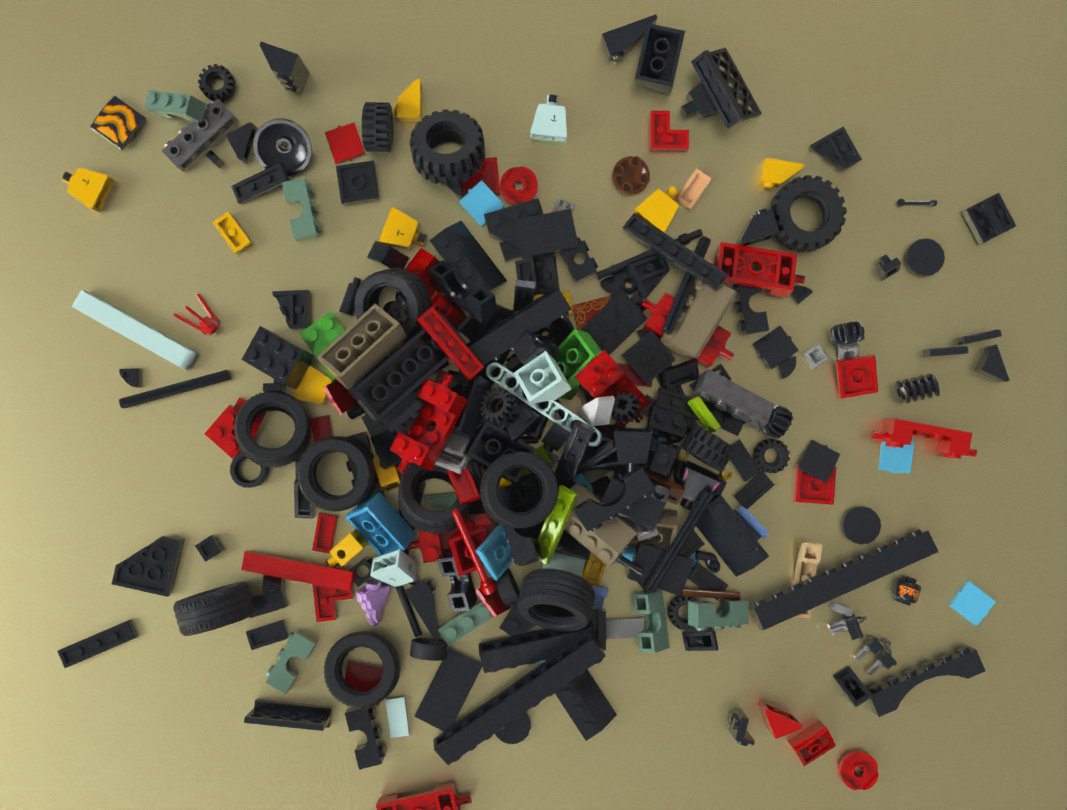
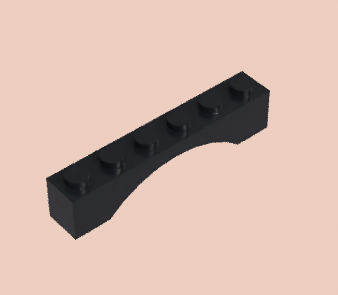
M962 646L952 654L946 653L941 655L940 659L936 661L924 662L922 667L908 669L903 675L898 677L892 676L885 683L871 685L868 691L872 697L868 701L873 713L881 717L897 710L906 694L916 685L927 679L945 675L969 679L985 672L977 650L970 646Z

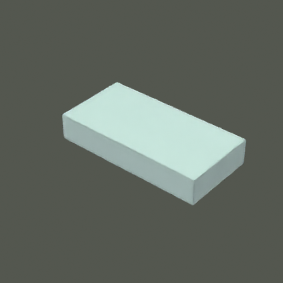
M405 696L386 698L390 738L409 736Z

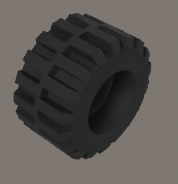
M365 102L362 109L361 123L364 149L366 152H390L393 145L392 107L389 102Z
M693 425L681 444L686 452L717 471H723L735 452L730 444L708 430Z

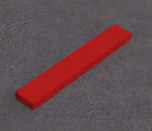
M244 551L241 568L242 571L345 591H352L355 571L251 551Z

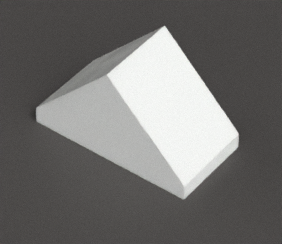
M614 396L598 397L578 408L577 412L592 426L607 425L610 422L615 398Z

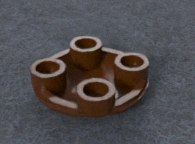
M629 156L622 158L616 163L613 168L612 179L619 191L633 195L646 188L650 181V172L648 166L640 157Z

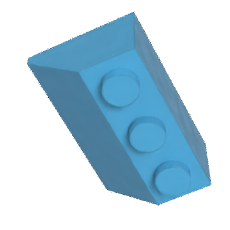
M380 492L367 497L345 516L380 556L399 549L405 550L416 536L411 526Z

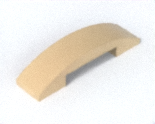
M802 542L797 558L793 585L797 583L803 585L807 583L806 579L816 575L817 563L820 564L822 544ZM812 609L794 617L811 619Z

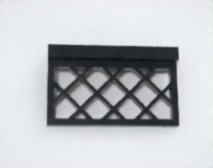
M726 48L711 52L709 50L703 51L691 61L728 129L762 114ZM719 67H723L725 69V72L719 69ZM729 83L734 85V89L729 86ZM738 99L743 102V105L738 103Z
M256 699L254 708L245 716L244 723L324 731L326 727L330 728L333 707Z

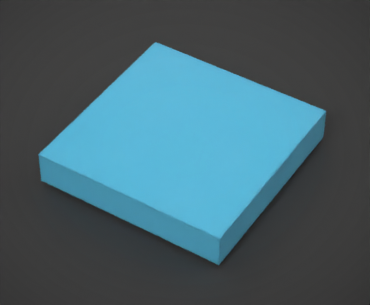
M499 524L476 549L492 580H498L513 562L510 556L512 552L511 547L505 536L507 533L503 525Z

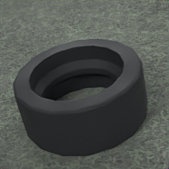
M240 453L232 460L230 465L232 480L243 488L261 485L269 474V467L260 465L261 472L255 480L247 481L240 476L238 470L240 463L248 457L244 453Z
M507 568L500 578L495 580L502 601L509 607L518 603L520 591L511 570Z
M415 638L411 641L410 656L428 661L445 660L448 645L442 640L435 641L431 638Z

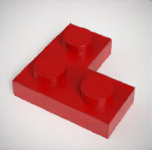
M651 111L650 150L688 151L689 130H670V111Z
M229 405L204 434L228 456L234 459L242 450L233 432L238 411L232 405Z
M312 584L316 622L336 620L335 601L353 599V587L352 591H345Z

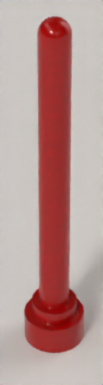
M455 509L452 515L482 580L480 588L484 595L492 594L497 590L496 583L488 577L460 511Z

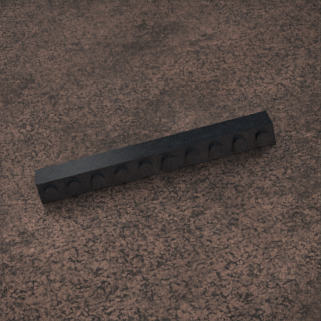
M920 529L909 533L911 536L909 538H897L892 541L893 545L887 547L886 544L875 548L876 552L873 554H869V552L858 556L859 560L855 562L848 560L842 563V567L837 570L834 567L824 571V575L819 578L815 575L806 579L807 583L803 585L797 583L790 586V591L785 593L779 591L771 595L772 599L765 601L763 598L754 602L755 606L751 607L750 610L759 629H768L939 552L929 531L921 532Z
M589 630L433 739L434 751L447 765L458 761L465 753L474 750L478 744L490 739L500 729L506 728L510 722L520 718L526 711L536 707L545 698L552 696L562 686L568 685L575 677L584 674L588 668L600 663L606 657L603 646Z

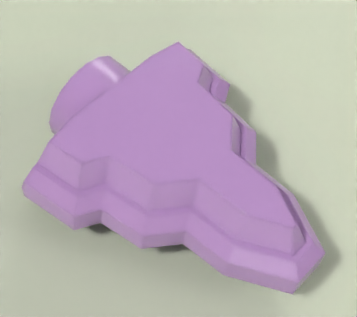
M378 579L367 580L366 586L358 589L356 592L357 601L361 603L362 609L366 611V617L371 626L380 623L382 608L386 604L387 595L390 593L391 585Z

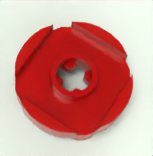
M520 166L508 169L502 175L500 181V190L504 199L513 205L533 200L538 190L536 175L526 167ZM523 182L522 186L524 189L515 190L516 186L514 183Z
M854 749L844 755L838 766L841 780L852 790L870 789L877 782L879 775L878 764L875 759L867 752ZM862 766V774L857 773L855 775V768Z

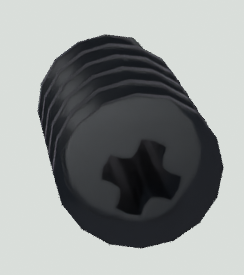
M932 374L921 375L918 378L912 377L910 380L896 381L894 386L899 403L902 402V399L909 403L910 397L915 402L917 401V395L921 400H924L925 394L928 398H932V392H934L935 396L940 395L938 380Z

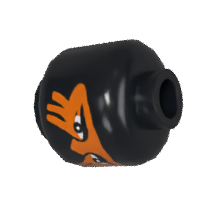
M905 576V579H897L892 592L893 596L896 597L895 601L909 606L911 603H916L921 592V586L916 584L917 580Z

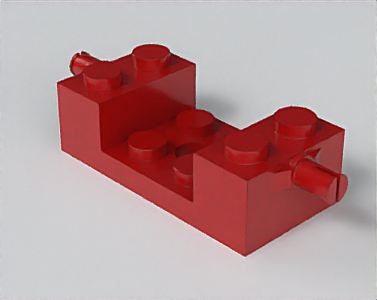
M721 242L716 250L714 262L708 261L727 274V277L721 284L732 288L734 284L769 289L770 295L788 297L794 290V282L802 284L805 282V276L795 274L796 253ZM751 264H759L761 271H754Z
M666 292L656 305L645 299L642 306L649 309L651 314L643 328L647 329L648 332L652 330L656 336L662 338L664 334L662 327L675 297ZM718 325L698 358H690L697 360L699 364L706 368L712 366L719 355L724 356L730 361L734 353L725 349L731 333Z
M605 350L598 354L575 376L594 399L614 396L616 398V391H619L621 395L624 390H627L628 393L634 392L636 394L635 397L640 399L638 404L642 407L641 410L636 412L643 421V416L639 412L650 401ZM632 416L637 423L641 422L638 417ZM628 418L625 424L621 420L617 421L618 425L622 428L630 422Z
M446 373L442 384L434 383L428 379L425 380L417 396L424 400L420 409L421 413L414 420L407 436L399 432L390 448L392 452L402 458L397 469L398 471L405 474L409 463L417 464L432 471L468 401L449 388L454 376ZM435 422L436 428L430 432L429 426Z
M883 419L881 432L873 430L871 438L880 439V442H886L885 446L893 448H903L904 445H911L912 436L925 437L926 434V438L937 440L936 452L942 453V457L961 459V456L976 457L977 449H970L971 432L900 419Z
M486 512L467 515L464 520L467 528L485 526L488 536L498 525ZM457 527L449 530V532L440 534H429L428 532L425 533L418 530V541H412L407 549L419 548L422 553L423 563L435 562L445 549H451L449 538L459 528Z
M454 782L436 785L434 790L402 798H398V794L379 798L376 809L460 810L461 805L472 803L471 795L459 797Z

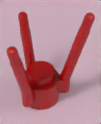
M197 294V298L210 318L208 316L202 318L188 306H185V309L200 321L199 325L177 313H174L173 316L200 330L204 335L208 334L211 336L220 326L217 323L219 319L213 314L201 295Z

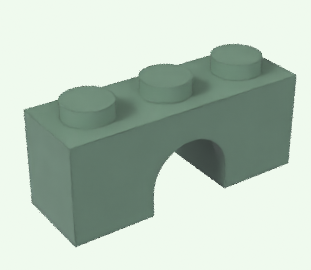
M149 90L144 109L161 117L175 118L176 115L188 121L202 122L207 104L191 95Z
M305 178L282 182L286 202L289 205L299 203L303 206L301 216L290 220L293 238L298 242L320 237L321 225L315 217L317 206L311 198V194H313L311 182L308 183Z
M646 590L633 594L635 614H644L647 621L645 629L638 633L640 652L657 653L670 648L662 590H656L655 593Z
M721 599V609L717 614L714 602L706 600L688 601V625L696 627V630L705 631L708 630V627L724 629V626L740 628L742 624H748V600Z
M479 600L471 610L465 611L458 616L455 615L441 624L438 631L449 646L493 618V615L484 606L483 601Z
M300 629L295 633L291 632L286 640L288 643L286 649L282 648L276 657L278 662L268 670L266 674L268 679L265 683L286 694L299 675L298 672L291 668L290 658L296 656L306 661L319 640Z

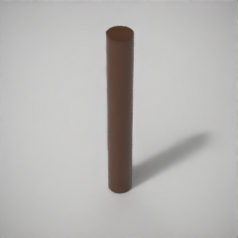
M682 589V596L740 600L741 597L740 592Z

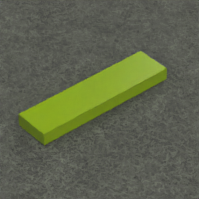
M564 485L559 486L556 506H554V510L546 518L537 539L540 542L544 557L540 561L544 564H550L578 497L577 493Z

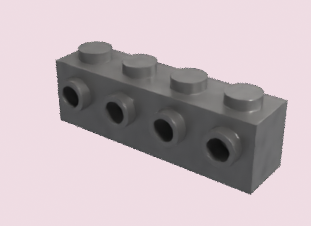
M219 99L211 101L206 107L202 122L192 121L188 127L182 128L174 140H170L165 144L162 152L183 172L231 128L238 119Z
M707 369L700 375L693 392L702 401L711 403L718 410L726 411L733 418L748 423L750 427L757 429L768 424L775 405L710 369Z

